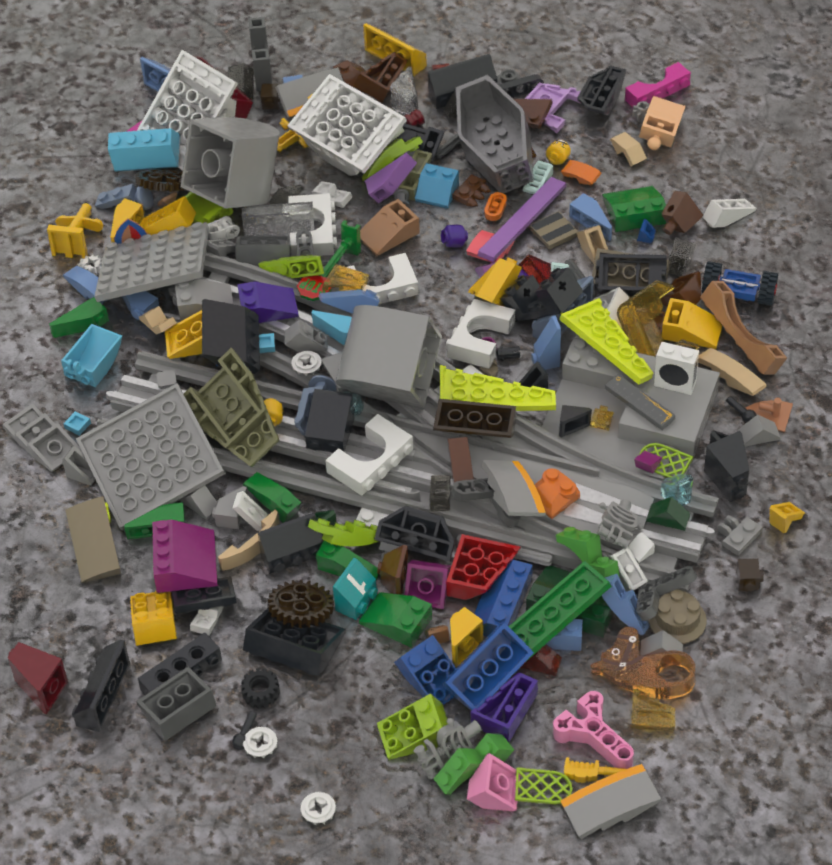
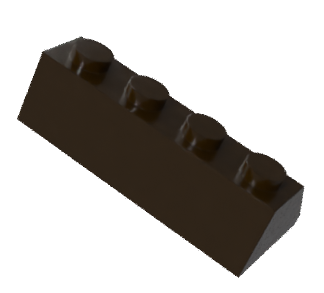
M439 399L433 431L512 438L516 424V406Z

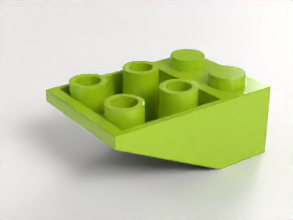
M431 693L377 723L389 760L414 754V749L420 745L425 747V751L428 750L424 743L426 739L437 748V733L442 727L448 725L443 704Z

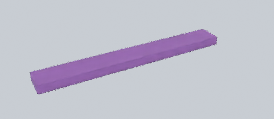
M551 177L478 251V256L494 262L566 188V182Z

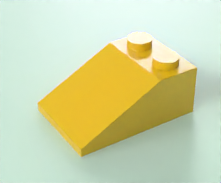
M184 196L142 218L139 225L150 235L158 234L163 230H175L180 226L186 228L191 226L194 221L196 211Z
M202 310L165 330L167 357L169 359L202 354Z

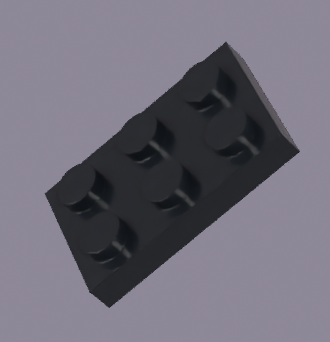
M231 576L218 578V586L172 591L175 613H189L194 610H208L212 607H227L231 604H237Z

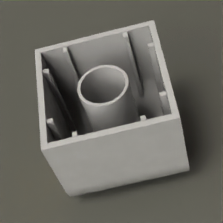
M244 118L190 119L181 187L224 208L255 206L268 203L280 134L279 130L271 125Z
M372 305L355 306L335 383L348 391L366 397L424 409L442 335L429 316Z

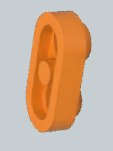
M495 192L490 195L484 209V216L487 220L497 221L502 217L507 204V197L504 193Z

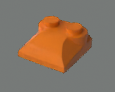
M554 468L545 470L542 479L534 484L546 515L551 519L580 498V491L576 484Z

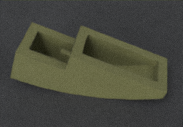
M416 150L412 158L417 164L398 187V190L405 189L409 192L408 200L415 201L420 174L425 164H430L432 159V153Z

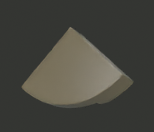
M494 359L489 369L479 367L480 372L487 376L497 377L498 366L496 360Z

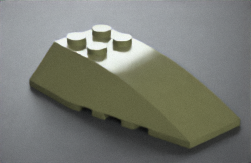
M230 348L218 360L223 368L199 391L190 387L184 393V396L202 430L250 467H253L280 440L252 372L235 350Z

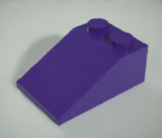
M256 281L237 284L240 305L258 314L259 323L299 317L293 288Z

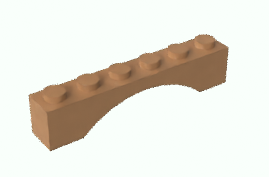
M711 281L700 296L705 306L713 312L716 320L721 322L725 327V331L734 338L736 344L743 349L747 358L756 365L757 370L761 374H776L787 357L777 345L767 344L755 338L741 322L732 290L724 281Z

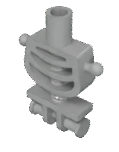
M627 499L621 500L619 504L612 501L609 506L601 502L599 506L605 512L601 517L602 522L598 526L597 534L603 535L607 541L612 538L614 545L619 544L623 549H626L633 536L632 532L634 529L641 530L643 528L642 524H638V515L630 511L631 502Z
M448 718V725L442 727L437 733L438 749H435L433 743L428 739L424 740L427 751H425L423 745L417 746L414 749V753L418 755L417 760L419 764H422L421 768L427 772L429 779H433L438 774L434 767L437 766L439 770L443 768L444 764L440 757L446 755L450 759L454 753L450 754L449 751L453 749L456 752L458 744L461 746L460 748L474 749L470 739L482 731L477 721L474 720L463 728L457 721Z

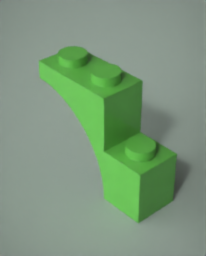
M575 527L564 528V531L556 534V541L571 549L582 562L586 561L604 578L614 574L619 576L618 561L609 559V557H602L599 534L591 533L589 530H577Z
M487 733L475 749L458 748L434 777V780L445 795H451L459 785L473 776L487 754H492L505 762L514 749L502 734Z

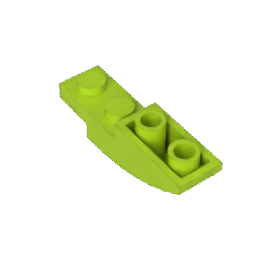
M414 137L405 143L401 138L388 144L365 174H363L362 180L365 181L405 152L417 150L419 148L418 145L423 143L421 138Z
M317 255L283 257L277 260L258 263L259 268L290 278L324 274L321 257Z
M319 518L318 521L310 519L308 527L312 530L323 533L322 539L330 544L351 547L379 542L374 540L378 526L371 524L370 527L365 526L366 523L359 520H354V523L346 521L345 525L335 523L333 526L330 525V521Z

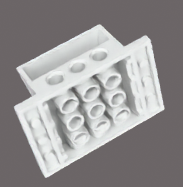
M181 50L137 131L172 128L179 133L178 168L183 170L190 119L235 117L236 101L230 97L238 83L186 51Z
M329 74L287 126L290 130L302 136L306 144L322 159L349 176L357 175L360 171L365 174L385 147L404 132L402 126L407 120L401 114Z

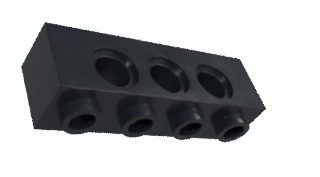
M203 633L138 677L140 690L146 695L163 684V681L169 680L187 667L198 677L201 676L204 671L217 665L222 660L220 647L206 633Z

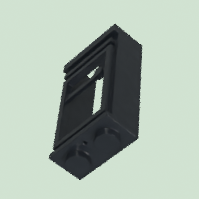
M600 254V259L596 260V270H599V277L595 279V288H598L600 294L620 287L627 294L666 295V255ZM609 263H637L635 266L636 286H608ZM639 263L649 264L648 287H638L639 270L641 269Z

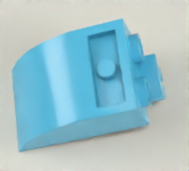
M91 324L61 360L64 375L96 388L113 365L123 335Z

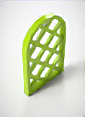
M651 443L641 449L639 455L650 447L655 449V451L650 453H656L658 456H660L659 452L666 451L667 456H663L662 460L669 458L670 463L663 465L661 460V466L657 467L654 472L678 483L693 460V456L659 443ZM678 455L679 460L672 462L671 457ZM681 463L682 468L676 470L674 465ZM672 466L673 471L666 473L665 468Z
M516 768L515 801L562 804V798L559 794L564 791L567 797L571 795L572 783L561 772ZM520 774L523 777V779L518 782V777ZM533 774L539 779L534 784L528 779ZM547 776L553 780L549 785L543 780ZM560 779H565L567 784L563 786L559 782ZM525 780L531 785L526 790L520 785ZM540 782L545 785L542 791L536 787ZM555 783L561 788L557 792L551 788ZM518 787L523 791L520 795H518ZM532 788L538 792L534 797L528 793ZM547 790L553 794L549 799L543 794ZM526 794L529 798H521V797Z

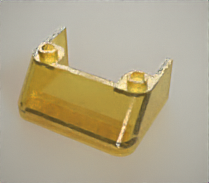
M655 280L618 307L617 317L621 327L629 338V344L635 346L637 353L656 357L661 342H664L654 318L663 309L660 298L673 290V285ZM680 340L674 344L695 350L700 348L699 344L686 340Z

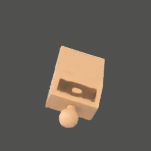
M653 96L643 121L639 138L648 140L647 145L651 150H657L661 145L671 148L686 106Z

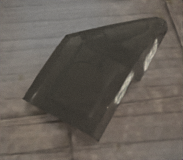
M295 185L279 188L269 203L276 208L286 211L289 206L288 196H299L303 187Z

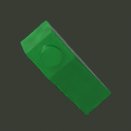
M93 297L49 323L51 335L53 338L85 332L91 324L100 327L109 321L107 309Z
M256 472L243 483V486L247 487V490L271 512L274 510L278 511L279 520L282 523L288 522L298 513L301 502L288 489L264 475Z
M183 502L164 504L124 524L127 540L153 537L152 522L176 520L186 523Z
M324 540L316 554L318 570L341 576L352 559L356 558L376 580L379 576L377 573L378 567L344 546L330 544Z

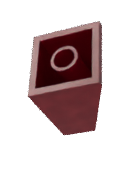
M18 642L15 648L11 649L8 654V661L14 680L38 708L47 714L68 683L62 658Z

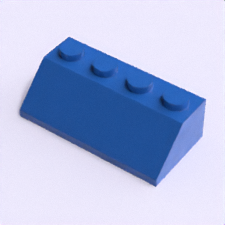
M511 560L488 591L482 594L474 614L483 620V636L487 637L501 623H505L509 627L516 621L532 581V564Z
M501 623L441 684L471 711L475 708L478 709L489 696L492 697L534 652L505 623Z

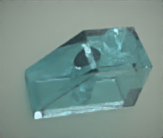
M677 474L666 478L661 482V496L664 499L672 496L682 506L690 503L693 476L691 474Z

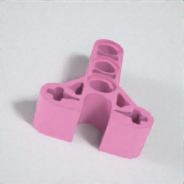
M590 691L577 701V713L583 719L575 718L568 710H565L554 719L553 738L559 743L572 741L589 744L614 768L628 769L633 766V748L602 720L603 696L598 691Z

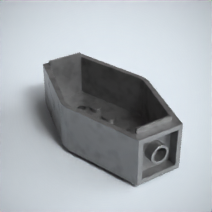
M488 75L456 87L458 135L466 159L501 193L509 192L533 182L531 134L523 108Z

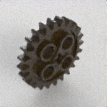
M149 169L136 173L135 183L144 189L162 190L163 192L184 191V188L181 187L183 172Z
M292 580V584L284 582V586L278 584L277 589H272V593H269L267 607L268 612H271V617H276L277 622L283 620V625L291 623V627L298 624L299 628H302L303 625L310 628V624L313 623L315 626H318V621L325 623V618H330V614H333L334 600L333 595H330V590H325V586L318 587V583L312 585L311 581L303 583V580H300L299 583H296Z

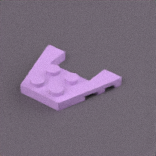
M539 83L525 99H552L553 104L543 124L555 133H558L565 125V119L553 114L567 99L580 103L577 97L581 91H576V88L573 87L562 89L559 85Z

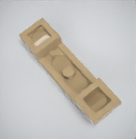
M277 510L272 511L261 521L262 529L260 531L280 524ZM258 533L239 549L231 545L219 555L220 569L225 571L238 567L260 554Z

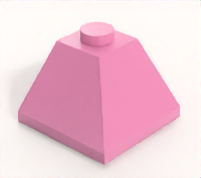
M487 754L469 780L467 800L482 809L516 811V769L492 754Z

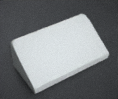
M628 546L626 549H622L609 557V559L618 561L620 580L626 591L635 590L648 582Z

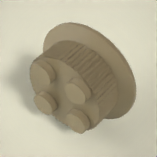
M676 589L659 598L658 613L649 620V626L654 634L664 630L682 644H686L698 639L703 634L707 619L703 608L695 596Z

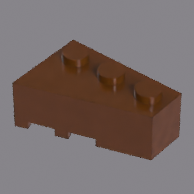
M393 52L380 60L378 64L372 65L367 71L361 72L354 86L382 103L402 73L408 60Z

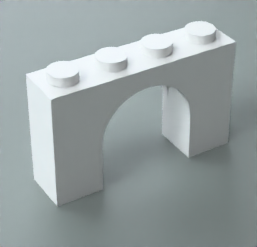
M330 193L288 196L290 221L316 220L322 223L321 227L310 231L314 255H334V248H337V238L333 237V235H336V224L332 225V223H336L335 212H332L335 211L334 200H331ZM290 233L292 256H298L296 233ZM302 234V237L299 238L302 239L303 246H307L306 238H309L305 234ZM303 251L301 253V256L311 255V253L309 251Z
M406 253L388 257L389 270L393 278L382 286L364 284L359 279L354 265L337 269V279L341 291L371 290L376 293L380 301L379 304L419 295L418 281Z
M474 299L471 305L467 306L465 315L461 316L458 327L454 328L451 339H448L446 342L447 358L489 369L496 358V343L475 338L470 333L480 329H488L509 335L515 324V309Z
M379 414L365 425L366 438L384 450V453L379 458L372 461H359L342 450L337 449L325 460L327 473L361 496L370 491L375 483L383 479L393 467H396L414 449L413 436Z

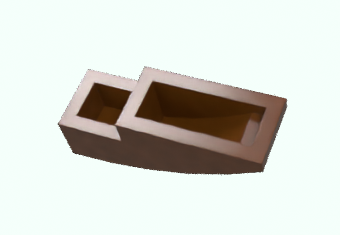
M468 438L448 439L453 485L457 481L473 480Z

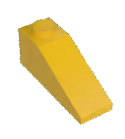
M124 198L116 206L110 235L111 243L115 242L116 231L127 218L138 224L141 222L142 218H144L142 204Z

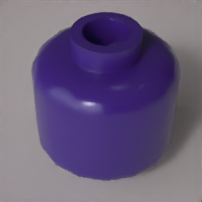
M447 225L441 231V242L448 248L462 247L465 241L468 240V232L462 225Z

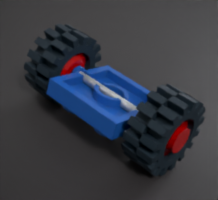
M707 261L702 282V294L711 281H724L734 293L735 298L755 301L757 291H759L758 303L773 306L777 290L778 273L763 271L761 279V275L725 269L722 277V263Z

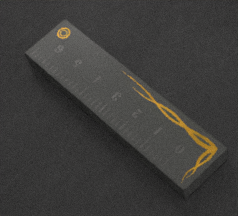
M617 374L605 385L607 391L659 429L663 430L675 420V414L621 375Z

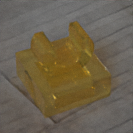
M600 405V409L595 408L590 427L609 431L614 412L608 411L607 406Z

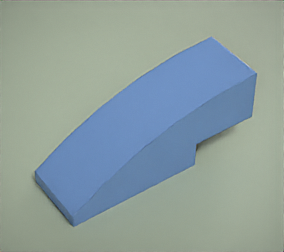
M75 266L63 274V277L85 299L95 297L98 282L96 275L79 266Z
M618 574L605 577L612 587L602 595L603 599L628 627L639 635L645 634L649 628L648 621H642L636 612L638 599L634 591H625Z

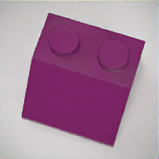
M411 560L407 566L404 595L415 596L431 603L432 608L444 609L447 597L446 581L452 565Z

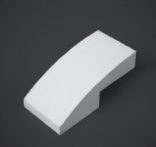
M321 181L312 191L313 194L330 193L331 200H334L335 206L344 208L353 198L351 192L338 190L335 184Z
M223 606L212 607L208 610H198V614L190 624V631L210 635L218 621Z

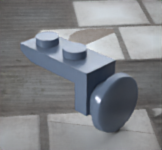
M133 184L100 193L95 207L106 209L120 204L126 198L142 204L143 209L149 210L153 207L154 198L151 190L148 188L144 189L139 186L136 188Z
M323 375L314 376L308 383L309 388H303L301 400L298 404L297 416L294 420L295 426L299 429L302 436L306 433L314 389L336 391V383L330 377Z

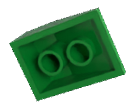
M379 592L359 620V624L412 648L432 620V604L415 596Z

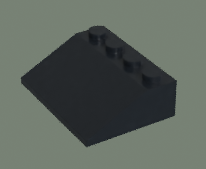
M203 299L202 356L223 368L218 360L230 348H233L253 375L260 371L259 315L245 306Z
M267 608L246 628L243 651L249 652L254 656L267 658L271 662L287 665L292 669L305 671L309 675L318 676L327 667L346 629L319 621L318 626L312 623L310 628L306 625L299 628L298 624L291 627V623L283 625V620L277 622L276 617H271V612H268Z

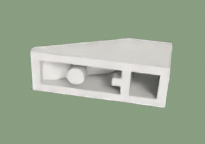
M746 199L711 200L702 218L712 228L726 227L755 212L757 208Z

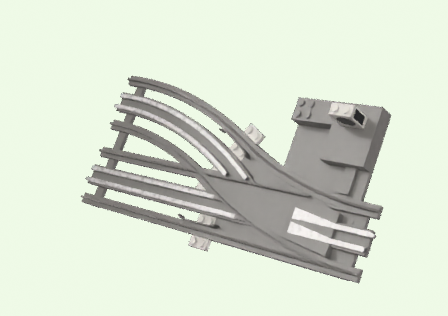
M209 252L205 254L204 270L212 273L209 278L202 277L198 279L228 284L230 278H235L247 283L256 281L293 288L295 299L322 312L352 317V313L325 304L320 299L310 301L301 298L297 290V285L300 281L275 272L271 273L258 266L241 263L228 257L217 256ZM230 285L233 303L240 305L238 287ZM169 288V295L173 296V304L178 306L175 288ZM298 310L299 317L259 323L260 333H274L275 339L285 343V330L299 319L313 328L319 329L313 326L312 316ZM164 313L167 319L173 317L176 324L181 322L180 316ZM327 335L328 350L315 353L322 359L342 352L345 345ZM574 337L562 364V380L555 394L556 410L548 411L542 427L516 412V424L512 438L433 431L438 401L440 399V386L434 390L429 387L424 409L385 401L400 412L397 416L376 411L361 399L357 400V396L352 394L354 397L355 418L353 425L365 428V425L379 414L412 435L414 446L413 451L409 455H406L396 467H393L383 479L375 483L373 488L362 496L336 479L261 459L253 467H250L230 451L212 447L224 471L249 478L258 472L283 487L362 507L356 520L366 523L365 526L370 527L371 524L378 526L379 520L404 506H409L443 516L453 537L457 538L459 534H465L521 546V548L550 554L553 556V564L571 569L577 568L582 561L571 549L556 541V534L564 531V528L575 527L581 531L589 530L591 533L597 534L598 526L602 522L601 517L605 512L604 509L600 508V503L604 502L606 506H609L612 501L619 504L621 500L627 499L631 502L630 511L638 515V524L643 525L641 530L634 529L630 543L642 532L655 544L654 553L638 563L649 582L676 571L678 559L698 562L706 537H713L715 531L709 525L692 520L695 513L713 518L719 498L683 488L692 462L678 483L654 472L652 474L637 468L634 459L639 455L644 446L651 443L663 444L691 455L694 459L718 393L720 372L698 367L699 350L661 342L656 357L636 352L640 358L645 360L654 373L652 379L638 385L585 340ZM167 349L163 356L142 351L137 353L138 359L135 362V368L152 373L149 380L124 375L121 379L122 386L119 391H108L106 395L111 400L112 409L125 412L167 389L158 388L156 376L158 372L174 370L177 380L204 386L219 370L184 362L185 357L169 359L167 357ZM277 351L260 353L261 366L284 376L304 388H309L308 383L312 377L321 375L316 371L314 375L308 373L307 376L304 373L298 375L297 371H293L291 358ZM437 355L432 377L440 383V365L454 371L456 368ZM471 364L463 369V373L483 374ZM619 374L675 414V420L661 430L607 391L605 385ZM255 380L263 400L274 398L283 407L298 411L302 391ZM336 387V392L349 393L346 389L339 391ZM562 405L592 409L590 426L562 438L559 437ZM283 415L282 422L274 427L280 441L270 451L326 465L325 460L333 453L306 449L305 435L302 436L299 429L296 428L295 418ZM98 419L97 425L100 426L110 419ZM350 433L345 453L359 461H372L379 458L384 453V450L365 436ZM468 438L474 479H484L489 476L481 468L483 460L519 461L534 484L542 479L545 470L550 468L559 470L576 484L580 491V498L553 519L546 514L545 516H521L516 526H506L501 521L490 498L459 501L452 497L453 479L448 439ZM650 447L647 449V451L652 452L655 451L654 447ZM666 451L659 452L660 457L667 456ZM678 455L671 457L672 462L679 460ZM669 458L662 460L663 465L670 463ZM679 463L675 464L674 467L677 470L681 469L682 465ZM672 466L665 468L666 473L673 471ZM475 487L477 491H483L481 488ZM672 496L690 513L686 530L682 531L646 522L651 504ZM599 534L602 557H610L623 549L619 544L614 545L612 538L607 541L603 535ZM690 584L678 589L687 592Z

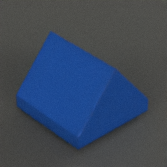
M646 219L643 220L637 241L652 243L656 230Z

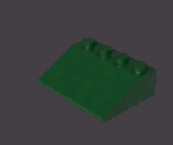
M546 566L530 589L526 598V611L571 572L554 566ZM600 596L575 619H582V631L603 638L614 612L603 597Z

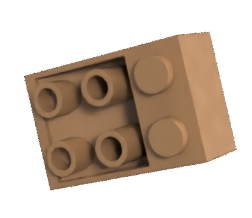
M397 199L385 205L360 230L361 242L376 256H379L419 234V217Z

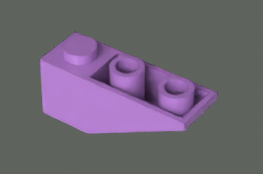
M406 152L365 180L368 194L377 203L382 202L395 192L417 162Z

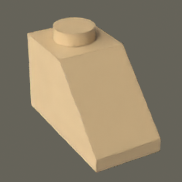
M600 225L576 232L582 250L594 264L597 248L608 250Z

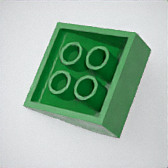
M654 186L602 194L615 232L639 229L644 219L652 226L667 223L662 216L666 203L663 196Z

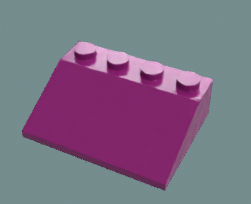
M176 520L152 522L153 574L157 593L218 586L215 531L213 529Z

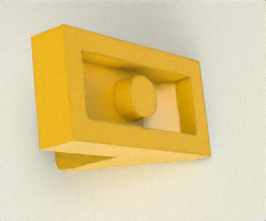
M791 502L771 505L769 522L785 534L792 521L802 519L805 512Z

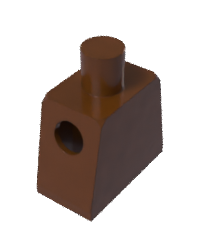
M675 190L662 212V216L667 222L662 230L668 235H671L674 231L685 233L704 216L687 192Z

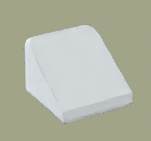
M641 532L628 547L636 561L640 563L654 553L655 544Z

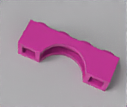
M677 62L665 68V79L661 82L646 84L638 81L625 87V101L632 107L634 105L637 106V103L641 101L647 102L650 105L653 96L663 99L689 86L691 72Z

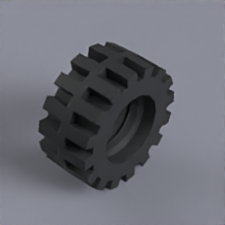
M256 668L255 672L251 670L249 675L245 674L244 679L241 681L243 699L251 707L257 706L258 709H261V706L267 708L268 704L273 705L274 700L277 701L280 693L277 676L273 675L271 670L267 672L265 668L260 671V668ZM260 684L269 686L267 690L259 693L252 690Z

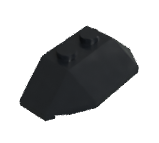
M610 65L605 70L589 76L577 100L586 109L609 116L620 95L626 69Z
M404 506L379 520L374 539L399 547L408 545V550L446 561L451 560L455 540L443 516L409 506Z

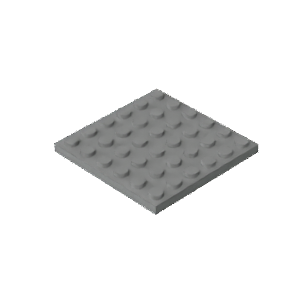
M197 222L186 228L180 226L175 230H163L158 234L143 235L140 239L134 240L129 238L124 243L117 244L112 242L105 246L95 291L96 301L100 302L202 278L209 231L207 222Z
M178 383L76 438L121 531L125 530L124 524L159 506L172 504L226 474Z

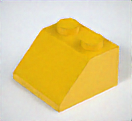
M465 607L459 612H455L450 619L452 663L456 668L483 642V620Z

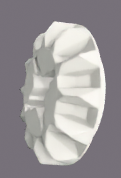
M94 254L90 257L86 255L85 259H80V263L77 265L98 276L103 258L100 255L96 257Z
M302 351L293 357L291 364L293 371H297L298 375L304 373L307 376L308 373L314 375L315 371H319L322 361L317 353Z
M256 727L245 735L246 739L243 742V746L247 754L253 755L254 758L257 756L264 758L265 755H272L273 750L277 748V736L269 728ZM264 738V744L257 748V743Z
M324 792L311 793L301 803L302 816L307 822H313L314 825L317 823L325 824L327 820L332 819L334 812H336L334 799ZM315 803L322 808L321 814L315 810Z

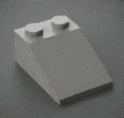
M194 279L175 284L180 321L201 311L203 299L234 304L230 284L203 279Z

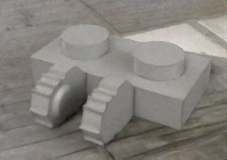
M731 515L724 519L725 523H720L717 526L718 531L726 536L722 546L737 556L763 530L761 525L748 517L739 523Z

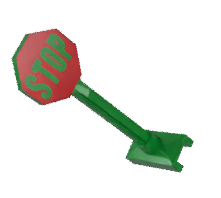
M346 220L341 223L342 242L340 247L323 268L324 274L301 279L297 285L301 298L315 301L319 300L318 296L320 293L331 292L332 287L327 277L345 252L356 256L361 252L360 225L356 224L355 227L349 226Z

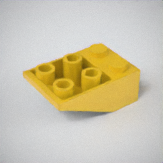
M670 298L662 325L661 339L717 349L723 325L716 320L715 315L685 300Z
M155 591L146 594L137 593L134 596H130L132 627L136 646L177 639L171 591L161 593Z

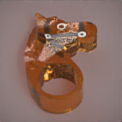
M633 627L621 629L613 647L601 653L600 661L590 665L591 669H593L591 674L605 676L623 689L655 699H672L684 696L694 688L696 682L695 663L685 652L670 650L641 656L639 652V634L637 629ZM672 665L681 666L690 673L686 679L679 682H669L658 675L664 668Z

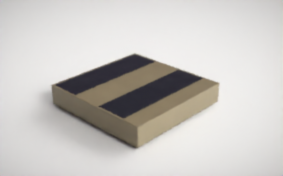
M559 211L529 225L531 232L549 250L578 237L576 228Z

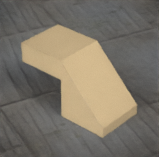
M626 132L610 139L616 153L623 152L630 167L647 159L640 143Z
M160 306L149 310L139 317L140 321L155 334L162 333L176 324L173 317L166 318Z

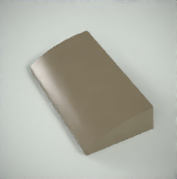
M104 497L94 498L66 509L81 582L85 583L121 574Z

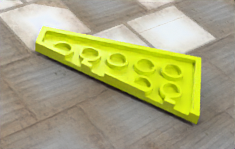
M600 298L561 314L559 320L638 385L652 379L653 371L645 360L636 354L637 349L629 344V338L619 324L610 318V312L607 308H603Z
M440 365V399L516 406V411L556 410L554 390L536 386L525 387L521 386L519 382L507 383L501 378L479 373L467 374L463 373L461 369L454 371Z

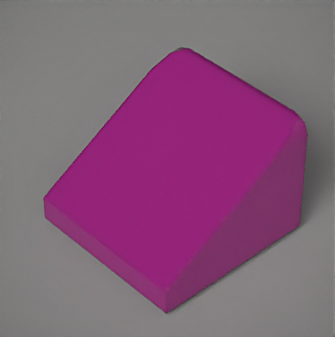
M644 451L634 459L635 466L653 474L662 457Z

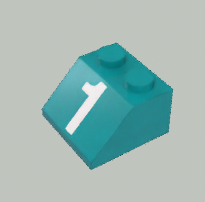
M356 558L352 559L333 586L335 611L354 620H357L360 614L365 613L368 603L378 593L376 579Z

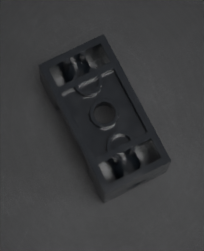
M556 268L550 273L551 276L540 284L533 275L518 277L515 280L516 283L507 288L505 294L500 298L505 307L515 309V322L562 314L583 292L570 269Z

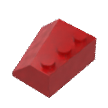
M462 534L446 581V596L468 600L486 593L519 552L521 546Z

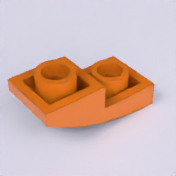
M570 160L561 171L563 176L577 178L580 184L593 185L602 174L598 169L575 160Z

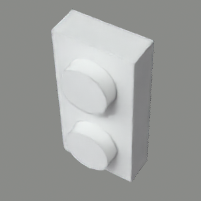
M244 491L237 493L232 509L256 531H260L262 529L261 521L268 514Z

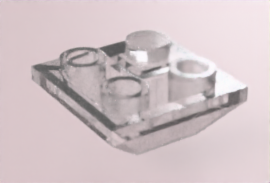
M408 67L390 86L392 110L403 116L410 115L412 111L418 109L411 67Z

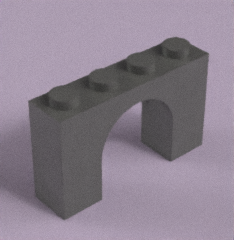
M265 17L248 18L256 91H261L262 84L272 83Z

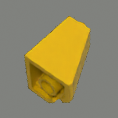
M509 257L506 260L499 258L469 289L468 293L505 307L500 298L505 294L507 288L516 283L515 280L518 278L522 267L516 265L517 261Z

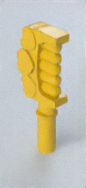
M566 757L564 765V775L570 780H575L577 783H586V781L596 782L598 774L610 776L625 770L624 768L599 766V760H595V764H589L588 762L579 763L578 761L574 763V761H570L569 757Z

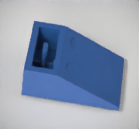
M434 635L394 662L404 678L422 697L431 693L443 705L454 698L441 683L456 667Z

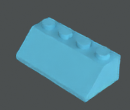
M172 128L109 133L108 152L114 171L178 167L180 134Z

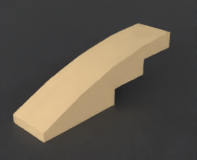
M709 348L699 355L698 363L710 367L712 371L720 372L719 377L726 379V384L729 387L752 396L767 387L766 383L753 372L724 353Z

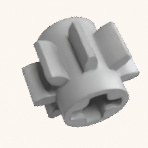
M641 101L637 103V106L634 105L632 117H636L638 122L643 123L649 104Z

